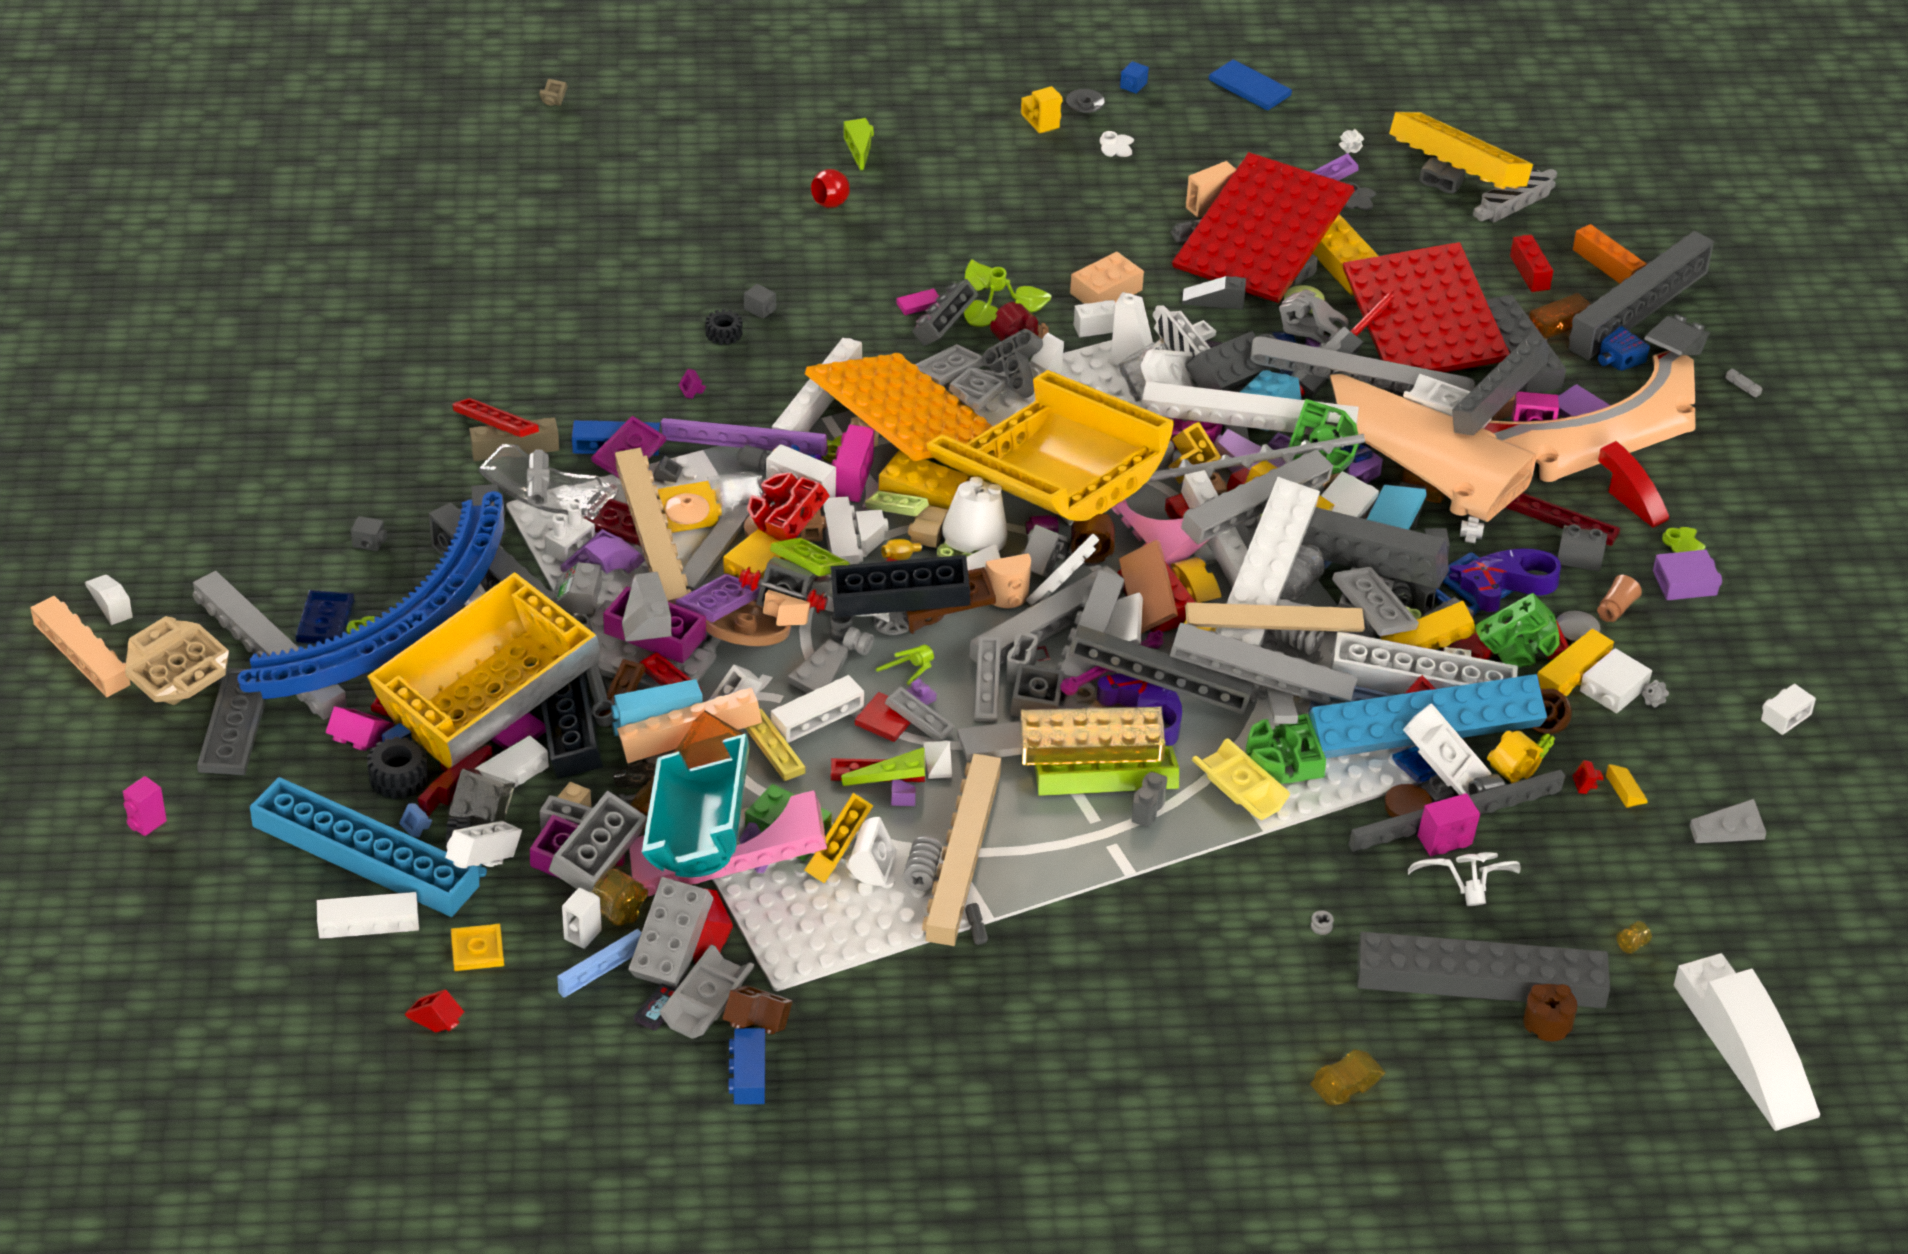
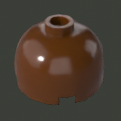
M1542 688L1540 690L1547 719L1541 726L1531 728L1542 734H1557L1570 723L1572 707L1567 697L1558 690Z

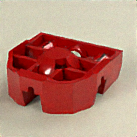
M789 472L773 475L761 484L764 492L762 498L752 495L749 498L747 510L759 530L777 540L784 541L796 538L830 495L818 482L803 477L798 480ZM804 507V513L800 517V511Z

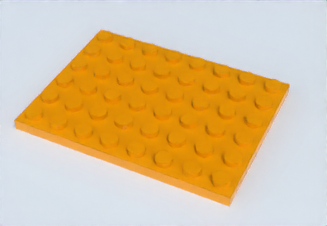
M900 353L878 355L877 357L870 358L864 357L863 359L856 360L849 359L829 364H817L815 366H808L805 371L806 376L914 461L934 458L930 451H928L926 444L941 434L966 444L993 427L984 417L976 414L971 407L963 404L957 396L945 390L944 386L935 383L931 376L920 372L918 366L910 363Z

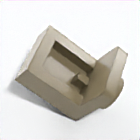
M548 79L545 89L539 92L542 102L550 106H561L568 87L567 83Z

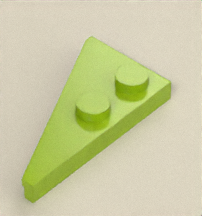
M919 748L843 774L841 776L843 786L925 776V748Z

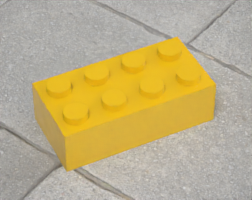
M899 450L879 474L878 491L927 498L930 506L949 509L958 486L970 481L971 476L926 459L914 461Z

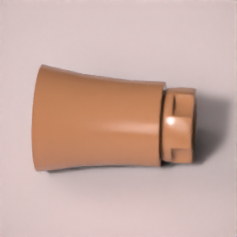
M1627 575L1615 577L1611 588L1597 609L1600 618L1606 622H1615L1621 617L1624 611L1642 594L1638 582Z

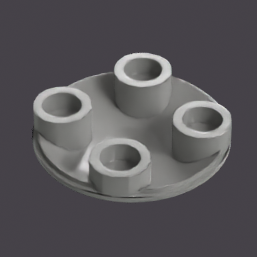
M1567 611L1556 619L1564 637L1570 640L1571 644L1575 643L1592 628L1600 633V624L1597 619L1582 611Z

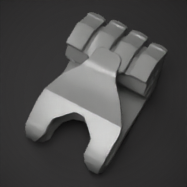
M1305 289L1287 297L1279 307L1283 330L1287 334L1310 337L1321 344H1327L1329 340L1324 335L1325 331L1332 335L1334 331L1339 332L1343 327L1348 329V319L1334 310L1326 301L1315 297V292ZM1311 309L1313 311L1314 316L1307 315ZM1339 321L1342 324V328L1335 326L1333 322Z

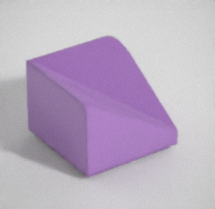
M900 779L892 780L891 806H915V786Z

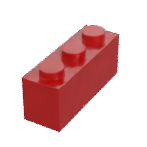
M1532 235L1513 237L1510 257L1530 291L1550 290L1554 270Z

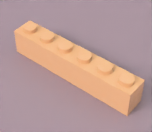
M52 596L30 607L34 625L106 697L131 685L130 679L125 673L126 663H122L113 650L110 651L105 646L103 640L93 634L89 626L85 627L78 615L72 614L64 602H60L55 596Z
M749 688L729 695L719 696L706 702L696 703L686 708L673 710L663 715L650 717L633 724H627L617 728L626 761L631 763L762 723L756 696L753 689Z

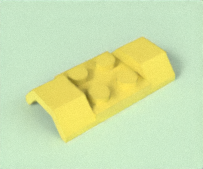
M1229 738L1224 740L1216 753L1202 760L1198 756L1192 757V761L1207 774V778L1237 805L1241 804L1261 821L1278 812L1290 796V792Z

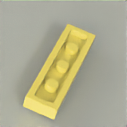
M759 709L762 723L746 727L747 732L784 781L805 774L804 764L765 712Z

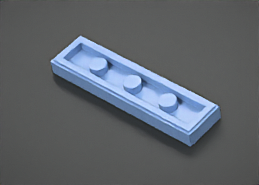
M638 929L634 930L558 975V993L564 998L632 958L642 932Z

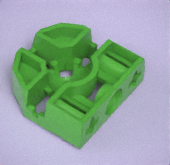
M1305 399L1288 447L1301 445L1306 427L1313 428L1309 435V442L1313 443L1315 439L1321 442L1337 439L1340 436L1343 438L1358 435L1357 425L1344 410ZM1330 412L1341 415L1337 427L1326 424ZM1359 444L1351 445L1354 446L1352 453L1340 450L1341 447L1334 448L1330 454L1323 450L1319 451L1333 465L1331 475L1341 473L1351 465ZM1303 454L1295 455L1293 460L1300 458Z
M1534 593L1475 625L1476 632L1481 641L1494 654L1498 653L1503 663L1515 665L1518 668L1535 664V654L1538 653L1539 648L1548 657L1559 646V632L1555 615ZM1513 616L1512 620L1505 624L1506 619Z
M1309 714L1298 715V723L1280 724L1275 726V729L1271 728L1268 719H1262L1251 727L1245 753L1280 784L1325 777L1326 758ZM1302 741H1304L1306 750L1304 752H1301ZM1292 766L1294 771L1292 776L1285 773L1286 767Z

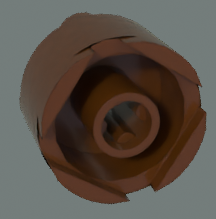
M1105 513L1097 514L1086 521H1074L1071 526L1072 553L1092 534L1099 539L1093 546L1096 550L1084 561L1085 563H1101L1105 561L1106 557L1109 555L1111 557L1114 553L1115 525L1111 517Z
M1537 984L1531 988L1523 1017V1023L1528 1032L1531 1033L1532 1031L1538 1035L1539 1039L1551 1042L1560 1041L1569 1032L1571 1033L1578 1004L1575 996L1571 993L1570 987L1565 984Z

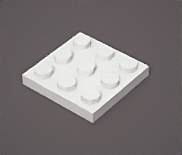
M1092 534L1026 601L1032 606L1038 600L1041 602L1053 593L1096 550L1093 546L1099 539Z

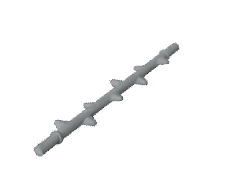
M1364 434L1343 438L1340 436L1337 439L1316 443L1303 440L1299 446L1272 450L1267 444H1264L1260 452L1234 458L1224 454L1220 460L1192 465L1187 459H1183L1179 468L1172 469L1171 467L1168 470L1154 472L1150 477V482L1167 478L1174 479V477L1203 470L1211 478L1216 469L1238 465L1250 468L1255 462L1282 458L1287 463L1288 461H1293L1295 455L1309 453L1316 449L1330 454L1337 447L1344 448V446L1364 443L1365 437Z

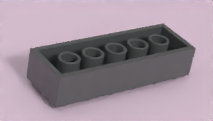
M1513 295L1486 299L1509 353L1529 336L1544 338ZM1548 343L1549 362L1521 388L1522 392L1540 393L1563 388L1566 367Z

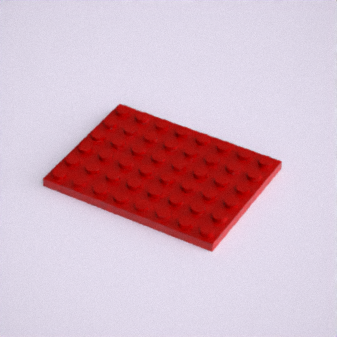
M1248 152L1172 261L1173 268L1209 280L1225 276L1246 278L1245 292L1279 303L1353 194L1354 186Z
M1460 242L1343 262L1344 273L1363 318L1388 293L1394 295V299L1367 325L1381 360L1438 372H1449L1499 363L1510 354Z

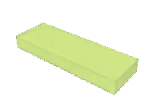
M883 491L875 492L865 501L867 509L917 516L929 506L927 498Z

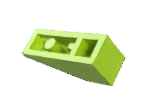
M866 118L844 121L843 137L860 170H864L871 147V137L874 136L873 126L869 125Z

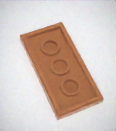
M1158 540L1119 558L1127 596L1140 593L1143 597L1141 634L1178 616L1161 543Z

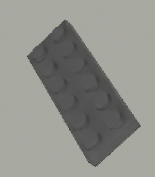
M227 668L226 675L223 676L197 764L198 773L246 774L266 699L262 698L261 691L244 692L240 689L237 677L240 672L247 669Z

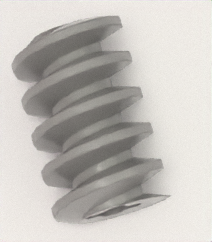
M1274 629V637L1278 640L1282 639V642L1289 643L1294 648L1297 647L1300 651H1305L1308 655H1312L1320 648L1324 638V631L1317 635L1318 631Z
M922 836L915 839L912 843L903 878L913 889L923 891L930 889L933 885L942 851V845L936 838Z

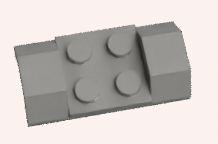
M710 945L662 1007L660 1015L670 1029L693 1039L703 1035L713 1021L717 1020L725 1010L730 990L742 986L744 980L753 970L754 964L747 963L743 966L734 964L724 959L715 946Z

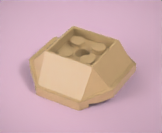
M165 616L129 638L125 673L154 702H166L176 705L226 675L229 650L200 624L176 621L175 618Z

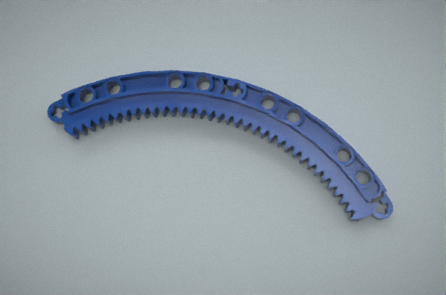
M495 491L486 493L482 498L481 506H473L472 500L462 502V514L460 515V521H458L459 527H456L457 533L453 535L454 539L451 540V546L447 547L448 552H444L445 558H440L441 564H436V570H431L432 576L427 575L426 581L420 582L421 587H415L416 593L409 592V598L403 597V603H396L397 608L390 607V613L382 612V618L374 617V623L368 620L366 627L359 625L358 631L352 628L351 634L343 632L342 638L334 636V641H330L327 638L325 639V644L318 641L316 647L308 644L307 649L300 646L297 652L291 648L287 654L284 650H281L279 655L273 651L270 656L263 653L261 657L254 653L252 658H250L251 669L240 672L237 677L240 689L244 692L261 691L263 699H271L315 691L335 685L384 665L448 620L467 602L476 590L496 555L504 528L502 495Z

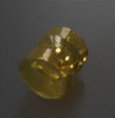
M1640 921L1634 922L1629 926V929H1624L1617 934V942L1620 948L1629 954L1637 951L1640 946L1648 944L1652 939L1649 928Z

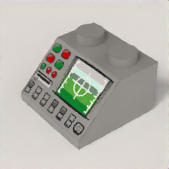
M577 563L558 576L553 591L557 598L556 604L566 612L594 615L602 587L601 565Z

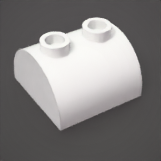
M873 817L863 822L858 837L853 838V851L851 855L846 856V866L858 880L866 884L882 886L886 884L897 850L881 818Z

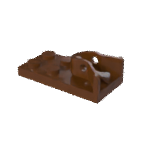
M985 567L968 570L971 606L905 611L909 632L914 634L916 630L923 626L937 623L946 614L995 604L996 595Z

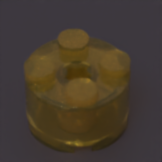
M612 869L607 872L609 876L605 880L599 879L592 893L600 897V913L603 918L616 926H621L627 922L633 923L639 916L638 910L648 895V889L622 870Z

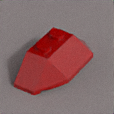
M706 889L712 895L713 901L692 957L694 964L700 960L710 945L715 946L721 953V949L733 928L730 917L716 890Z

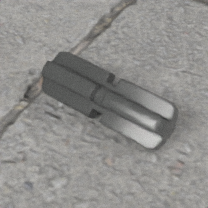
M977 903L966 905L965 912L969 925L972 926L970 929L974 943L976 945L984 944L987 942L988 936L984 923H982L983 919L979 905Z

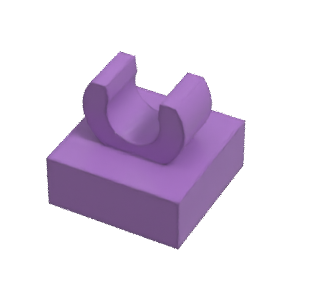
M920 678L911 683L912 687L906 690L926 705L936 701L937 693L922 682Z

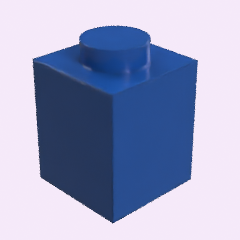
M1132 61L1121 72L1120 88L1137 94L1147 84L1149 67Z

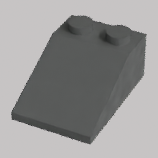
M1675 314V316H1667L1645 336V340L1681 356L1701 355L1710 332L1704 329V325L1697 322L1691 324L1686 322V317Z

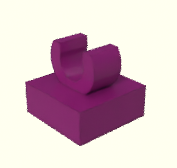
M687 369L678 384L684 396L693 399L696 393L703 394L706 389L705 385H701L702 379L692 369Z

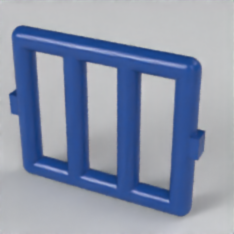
M1471 552L1448 565L1449 572L1444 578L1443 583L1471 603L1473 606L1469 608L1474 611L1473 615L1482 611L1478 607L1475 597L1464 589H1460V584L1448 576L1453 573L1450 570V566L1467 565L1479 558ZM1435 588V598L1438 604L1441 605L1443 602L1451 599L1441 590ZM1502 589L1501 599L1514 591Z

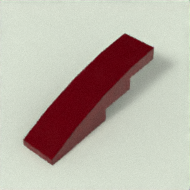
M487 745L445 771L418 798L419 808L429 817L440 803L449 806L460 791L464 792V780L468 776L475 778L474 768L492 758V747Z

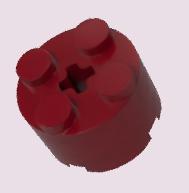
M1009 302L1003 305L995 313L997 315L995 321L992 320L990 324L991 332L1001 342L1023 329H1028L1037 336L1039 335L1037 331V318L1021 303Z

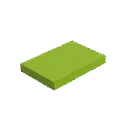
M801 537L771 543V552L817 576L831 574V566L850 565L848 561Z

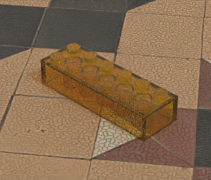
M1162 707L1021 710L1022 765L1164 761L1165 737Z

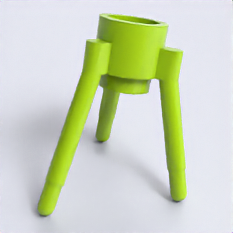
M923 644L916 648L895 653V657H904L876 668V671L879 672L911 660L914 666H921V668L906 682L907 685H910L926 669L931 667L930 662L933 661L934 654L928 645Z

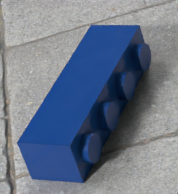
M574 420L572 432L573 453L595 454L625 422ZM644 422L660 432V423ZM659 449L653 454L654 456H659Z

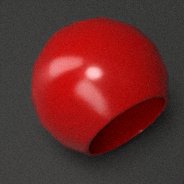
M826 169L814 177L811 183V192L814 200L819 205L825 208H836L842 205L848 198L850 186L847 177L843 173L835 169Z

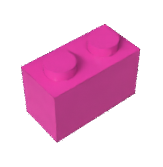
M144 776L123 791L124 807L128 818L127 824L133 831H138L143 836H146L167 821L161 787Z

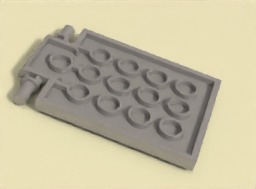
M605 600L590 619V623L593 629L592 632L597 635L599 642L600 658L597 663L602 676L614 679L623 659L639 663L654 653L604 633L603 613L612 604V601ZM706 633L705 639L684 664L666 657L664 658L690 679H696L699 683L716 660V647L721 639L713 636L708 643H705L707 640ZM644 672L637 688L648 689L661 685Z

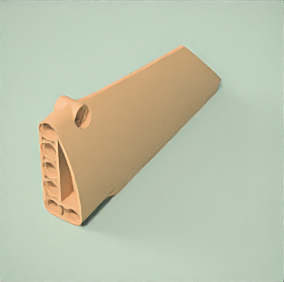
M1344 374L1330 375L1336 403L1359 407L1357 430L1358 435L1364 434L1365 443L1427 481L1451 499L1450 511L1461 516L1469 514L1488 522L1530 485L1537 457L1536 453L1497 439L1494 433L1483 428L1474 436L1454 433L1452 416Z

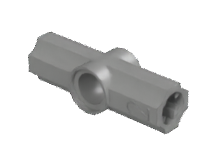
M535 450L530 454L529 468H527L528 502L533 504L534 507H541L544 503H547L550 469H548V454L543 450Z

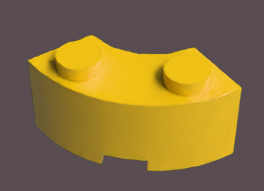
M1194 557L1171 563V570L1196 603L1222 597L1213 573L1207 572L1205 568L1206 563L1202 559Z

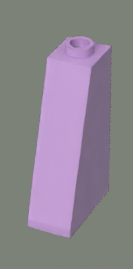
M1229 429L1226 430L1223 436L1219 435L1214 442V446L1221 457L1224 454L1230 458L1256 454L1262 448ZM1282 458L1267 460L1277 468L1286 464ZM1259 462L1253 463V464L1251 465V467L1255 466V465L1258 464ZM1238 465L1227 468L1235 473L1245 467Z

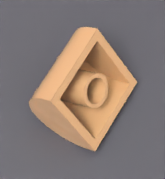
M1029 553L986 561L985 570L996 595V603L992 605L1007 609L1023 605L1029 597L1031 558Z

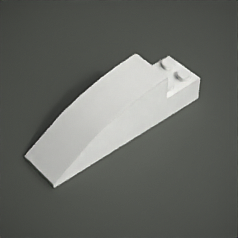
M1722 953L1679 965L1674 987L1772 1128L1777 1131L1819 1118L1820 1113L1799 1055L1776 1007L1754 970L1749 969L1735 973Z

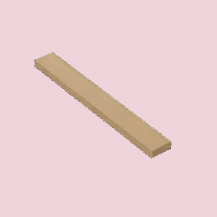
M1188 602L1185 605L1187 624H1192L1196 627L1363 632L1365 629L1362 608Z

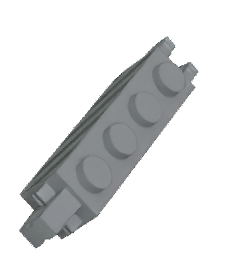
M1532 169L1527 186L1518 187V189L1510 187L1501 189L1496 187L1482 194L1481 205L1474 209L1473 216L1479 221L1489 219L1494 223L1547 197L1550 190L1555 188L1556 170L1549 169L1540 172L1539 170Z

